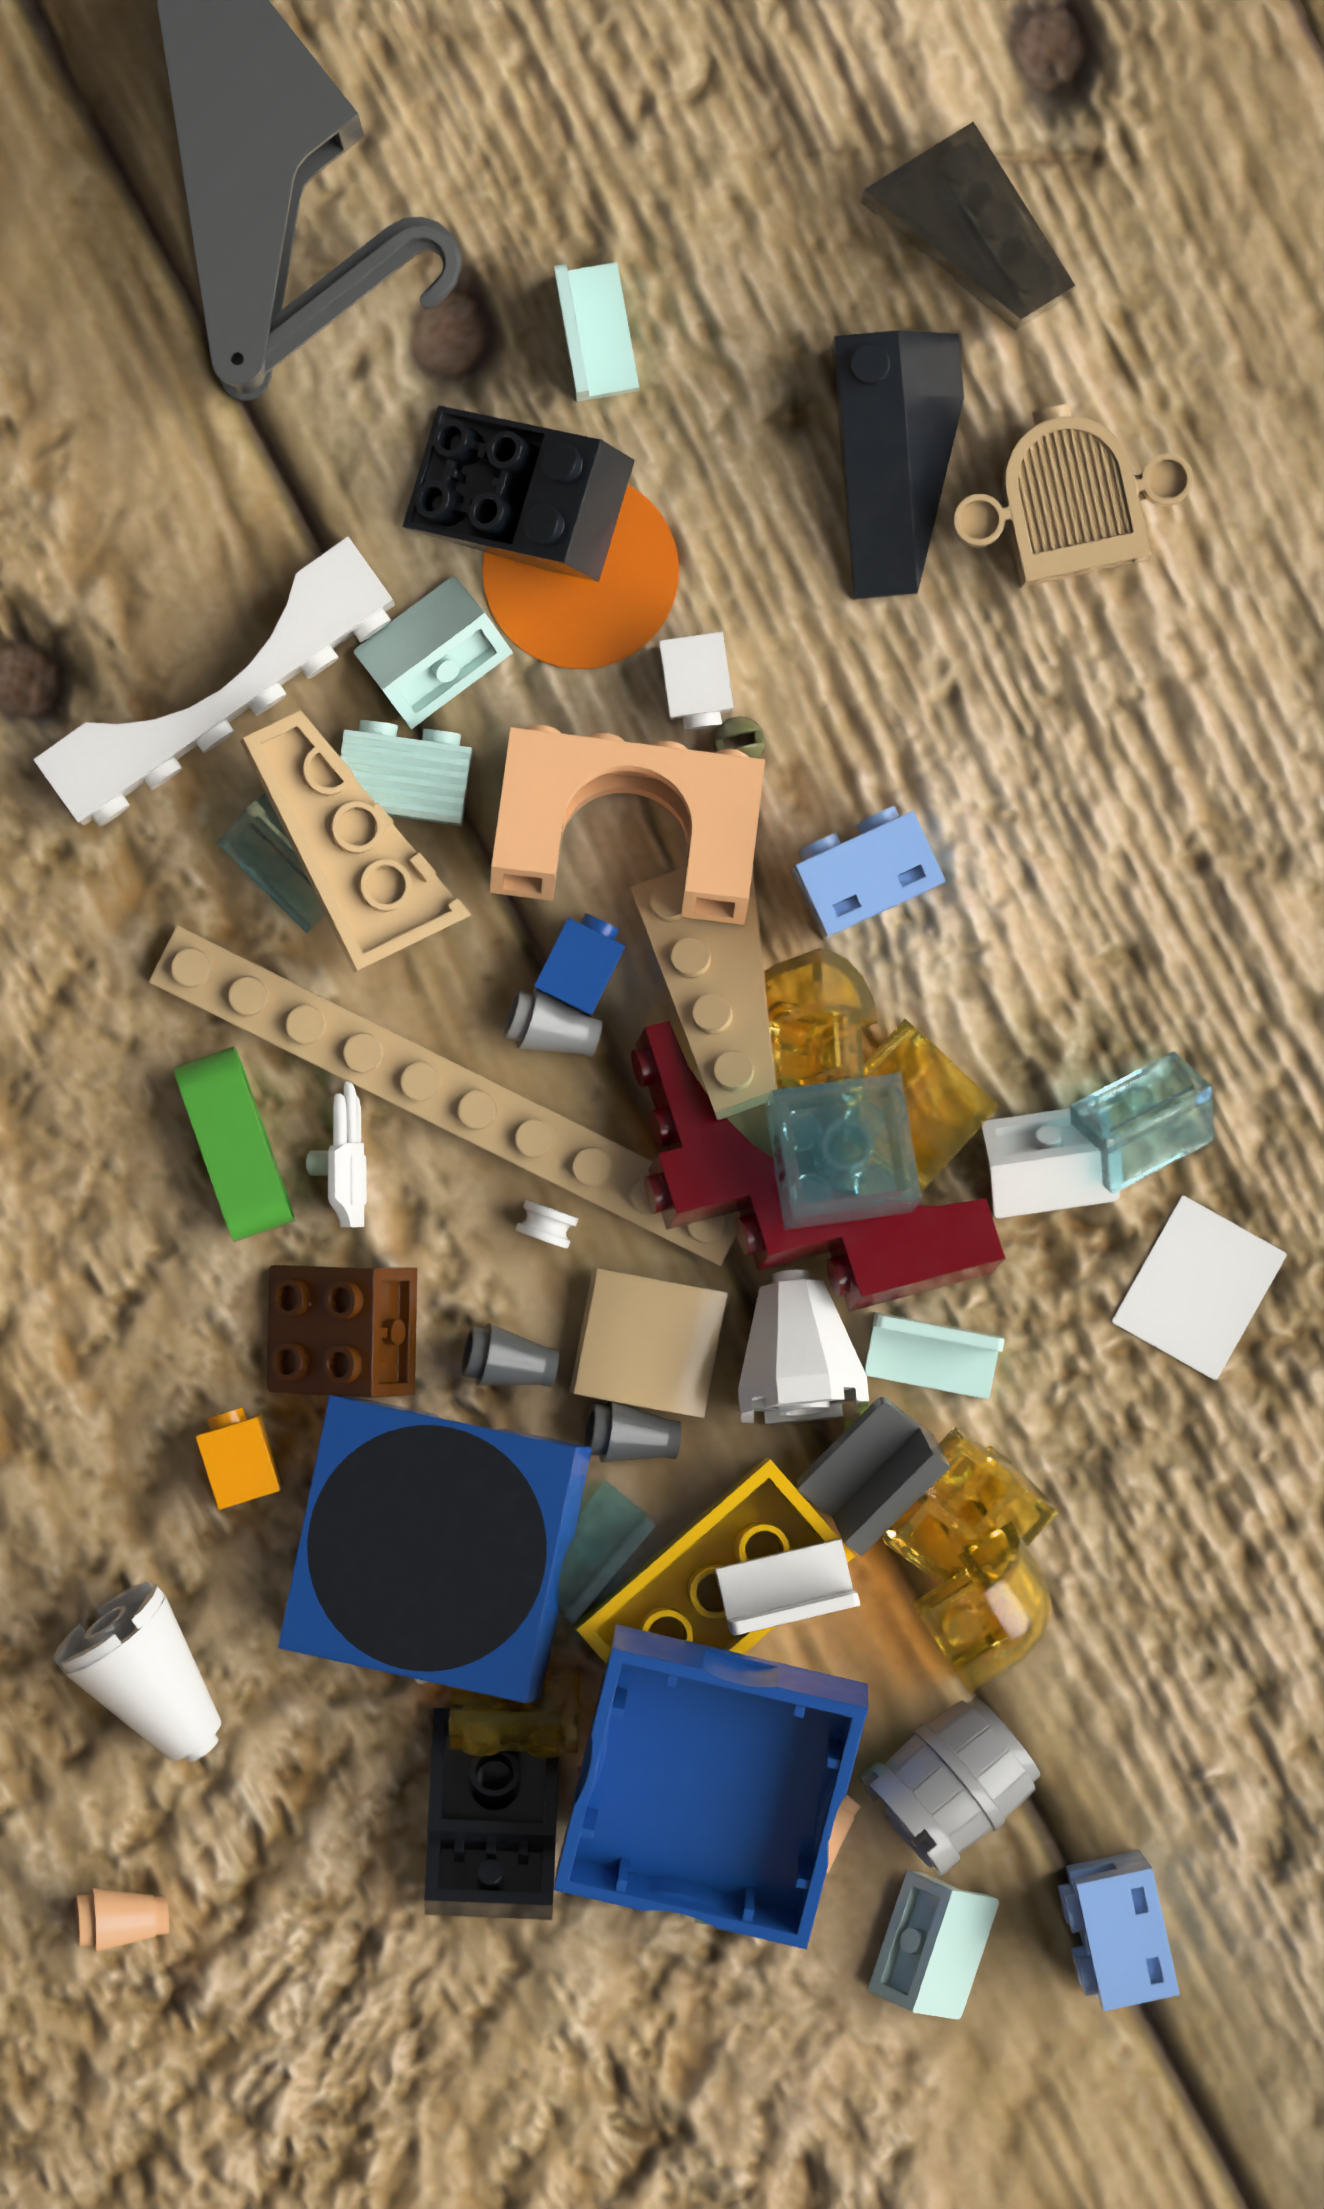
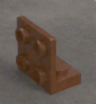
M272 1265L269 1268L268 1391L274 1393L366 1398L415 1395L418 1268Z

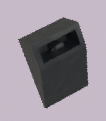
M438 405L402 527L543 570L599 582L635 460L601 439Z

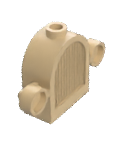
M1064 404L1044 408L1032 413L1035 427L1029 430L1016 444L1003 470L1001 480L1003 504H1000L989 495L974 494L962 500L953 515L952 524L956 536L962 543L970 547H986L995 542L1003 530L1009 529L1020 585L1023 588L1146 561L1152 554L1140 501L1147 499L1159 507L1175 506L1190 493L1194 477L1189 463L1181 456L1173 453H1163L1155 456L1146 464L1141 474L1134 475L1128 452L1118 437L1098 422L1072 416L1070 405Z

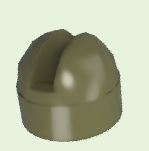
M741 716L732 717L724 721L716 731L714 737L715 752L725 749L723 739L754 732L755 744L741 745L733 749L739 750L751 758H760L765 747L764 733L761 727L752 719Z

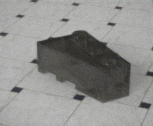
M974 122L864 189L861 203L875 215H880L904 235L911 245L921 253L927 254L951 274L958 284L1014 330L1019 329L1067 299L1076 286Z

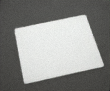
M1182 1196L1112 1322L1213 1380H1217L1287 1254L1188 1197Z

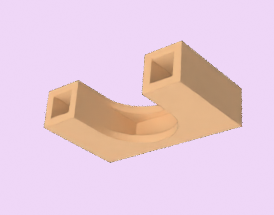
M531 725L525 729L510 727L491 865L490 893L553 901L561 841L569 820L581 807L598 797L614 793H632L648 797L667 808L679 821L685 833L688 844V862L681 917L745 925L765 759L751 758L735 749H723L715 753L688 750L684 745L672 741H659L652 745L625 742L619 736L609 733H595L589 737L561 734L557 729L546 725Z

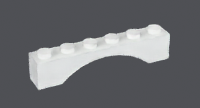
M346 537L295 574L287 605L271 637L252 662L221 690L190 708L154 720L123 724L85 722L33 760L78 823L85 826L94 820L98 827H101L119 816L130 806L125 796L146 782L148 787L153 790L180 772L182 767L177 760L197 745L203 753H206L231 736L235 731L229 723L245 711L251 709L254 715L258 716L282 700L287 694L281 686L300 672H303L306 678L310 679L333 664L339 658L334 648L348 638L355 635L359 642H363L380 631L391 621L386 611L394 607L395 603L349 537Z

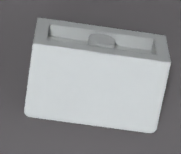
M1107 1103L981 1121L982 1142L990 1174L992 1208L996 1218L1117 1201L1120 1198L1118 1152Z
M840 1538L714 1568L728 1629L734 1636L860 1606L858 1592L853 1590L843 1543Z

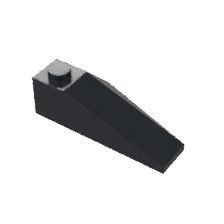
M896 330L834 336L831 349L854 600L918 594L964 401L959 334Z

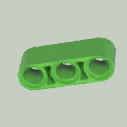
M235 1046L175 1066L174 1073L233 1241L236 1242L294 1222L295 1217L284 1182Z

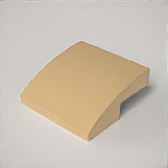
M593 1267L569 1392L612 1402L704 1418L728 1292Z

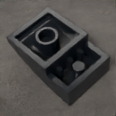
M434 1708L427 1824L425 1915L553 1920L561 1713Z

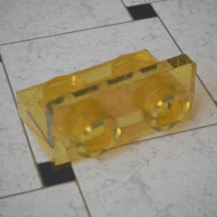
M547 1671L541 1699L527 1703L452 1687L451 1711L449 1714V1748L463 1750L465 1753L473 1756H491L499 1751H524L538 1758H555L563 1753H578L580 1672Z

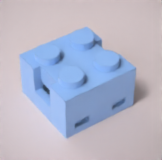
M892 806L860 821V824L856 826L861 835L841 844L837 834L834 833L803 847L799 851L803 862L796 864L791 871L822 939L828 938L946 882L914 810L899 817L895 806Z
M1137 1850L1065 1866L1069 1883L1058 1885V1891L1066 1923H1069L1071 1933L1080 1932L1082 1946L1071 1948L1077 1979L1079 1985L1083 1987L1085 1996L1095 1995L1099 1999L1102 2010L1109 2011L1180 1995L1153 1868L1141 1851Z

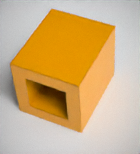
M240 1407L206 1418L210 1430L200 1432L195 1437L218 1510L278 1492L284 1487L261 1414L246 1418L244 1408Z

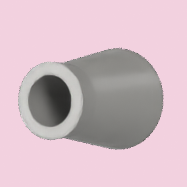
M534 988L532 993L518 989L507 1014L503 1037L517 1042V1049L576 1053L592 1057L600 1039L602 1021L579 1012L537 988Z

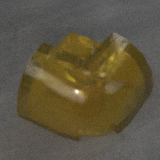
M818 948L782 961L765 970L767 1006L778 1098L759 1106L797 1107L836 1100V1089L864 1080L861 1028L879 1023L874 998L863 976L848 959L824 948Z
M904 1019L860 1068L849 1087L845 1114L851 1137L864 1155L915 1200L1000 1105L954 1065L949 1057L909 1021Z
M954 1426L939 1443L951 1467L882 1536L883 1541L888 1547L928 1575L949 1584L953 1577H971L993 1569L997 1575L1015 1561L1058 1514L1043 1492L1011 1461L991 1445L985 1448Z
M1012 1521L957 1555L965 1569L911 1603L969 1694L1024 1660L1044 1639L1053 1613L1049 1588L1044 1573Z

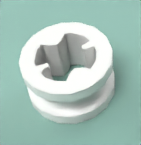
M525 1200L523 1208L527 1211V1218L521 1223L517 1222L515 1230L568 1249L571 1241L568 1240L566 1232L569 1227L576 1226L579 1218Z

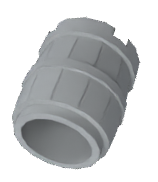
M974 1697L968 1703L963 1700L959 1701L929 1724L919 1726L913 1731V1737L898 1749L885 1764L880 1761L876 1762L859 1777V1780L873 1802L879 1797L885 1802L886 1805L883 1807L887 1813L885 1818L930 1869L934 1867L938 1876L942 1877L961 1861L959 1855L961 1852L975 1844L991 1830L997 1831L1005 1824V1819L1035 1790L1033 1782L1040 1777V1771L1027 1751L1005 1724L986 1704Z

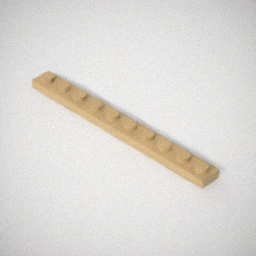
M176 926L149 980V983L719 1266L722 1265L736 1237L735 1220L741 1217L739 1211L666 1230L661 1212L656 1214L652 1212L645 1194L644 1177L649 1175L648 1169L653 1162L652 1160L183 927Z

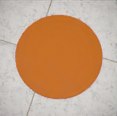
M627 485L599 582L543 570L484 552L482 565L483 587L488 605L496 622L510 640L523 651L536 659L558 667L569 669L599 668L619 662L633 655L644 647L661 629L672 609L677 594L679 582L678 553L671 530L659 510L642 493Z

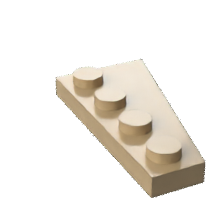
M301 710L240 740L353 972H357L472 915L458 898H455L435 875L437 872L420 852L417 853L393 825L394 821L378 802L375 803L354 778V773Z
M687 866L631 886L630 889L718 1121L778 1098L760 940L758 905L754 883V867L752 869L745 925L681 917Z

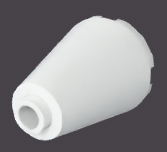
M149 1581L142 1582L126 1589L96 1609L101 1618L92 1624L87 1631L79 1623L57 1647L53 1659L63 1674L169 1760L177 1761L185 1758L188 1762H194L206 1755L217 1744L219 1738L215 1733L220 1728L222 1722L165 1593L160 1590L156 1583L152 1586Z

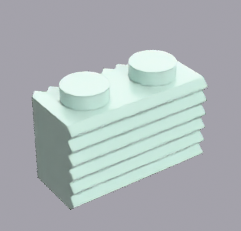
M360 720L359 731L344 729L340 758L354 773V778L375 803L378 802L389 816L462 826L473 750L471 747L460 746L461 734L423 729L422 740L397 737L398 725L369 720Z

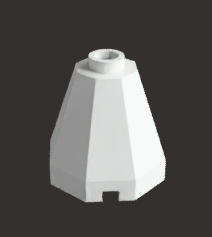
M786 1270L772 1274V1284L759 1288L740 1377L738 1399L741 1423H754V1411H764L765 1424L780 1425L830 1420L842 1417V1404L854 1401L855 1413L865 1411L869 1407L867 1376L824 1281L810 1279L808 1270Z

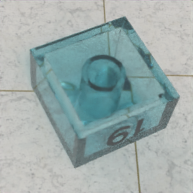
M901 1073L772 1090L765 1102V1110L784 1230L910 1213L922 1201Z

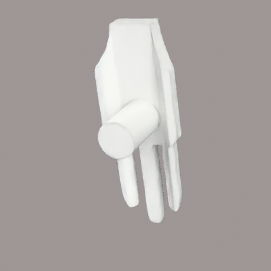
M346 1081L344 1083V1096L340 1093L334 1096L333 1145L329 1147V1150L309 1151L306 1158V1169L310 1176H328V1200L338 1216L340 1227H364V1204L367 1202L366 1156L364 1155V1143H361V1105L353 1084Z

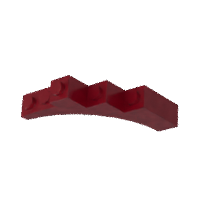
M670 1021L646 1026L635 1044L636 1049L631 1051L632 1067L640 1087H649L655 1109L650 1110L649 1116L655 1141L659 1147L667 1146L668 1149L666 1152L658 1153L648 1169L649 1175L644 1177V1189L650 1209L654 1214L661 1212L666 1230L739 1211L741 1217L735 1220L737 1238L745 1255L753 1254L758 1271L830 1252L832 1258L827 1260L829 1282L836 1296L844 1295L849 1312L992 1274L1006 1259L986 1198L941 1206L886 1204L839 1193L792 1172L781 1163L778 1165L775 1159L753 1145L727 1118L717 1121L708 1094L689 1068ZM783 1170L784 1178L780 1184L779 1174Z

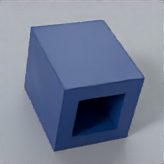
M588 913L584 914L581 923L567 918L534 988L592 1016L626 948L625 945L615 941L620 929Z

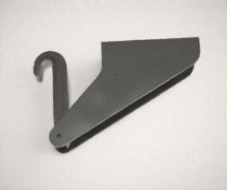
M157 0L211 362L226 393L232 398L243 402L254 401L261 397L269 388L273 368L423 251H431L438 254L443 261V270L436 280L423 292L420 297V303L425 309H432L444 300L456 286L461 272L460 249L452 233L439 222L425 217H409L386 227L283 309L300 201L304 189L315 175L364 138L359 114L269 0Z

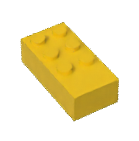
M764 1457L581 1618L574 1627L605 1663H607L616 1624L745 1654L776 1626L735 1636L730 1633L714 1568L830 1541L839 1537L771 1459ZM843 1543V1548L848 1563L855 1556Z

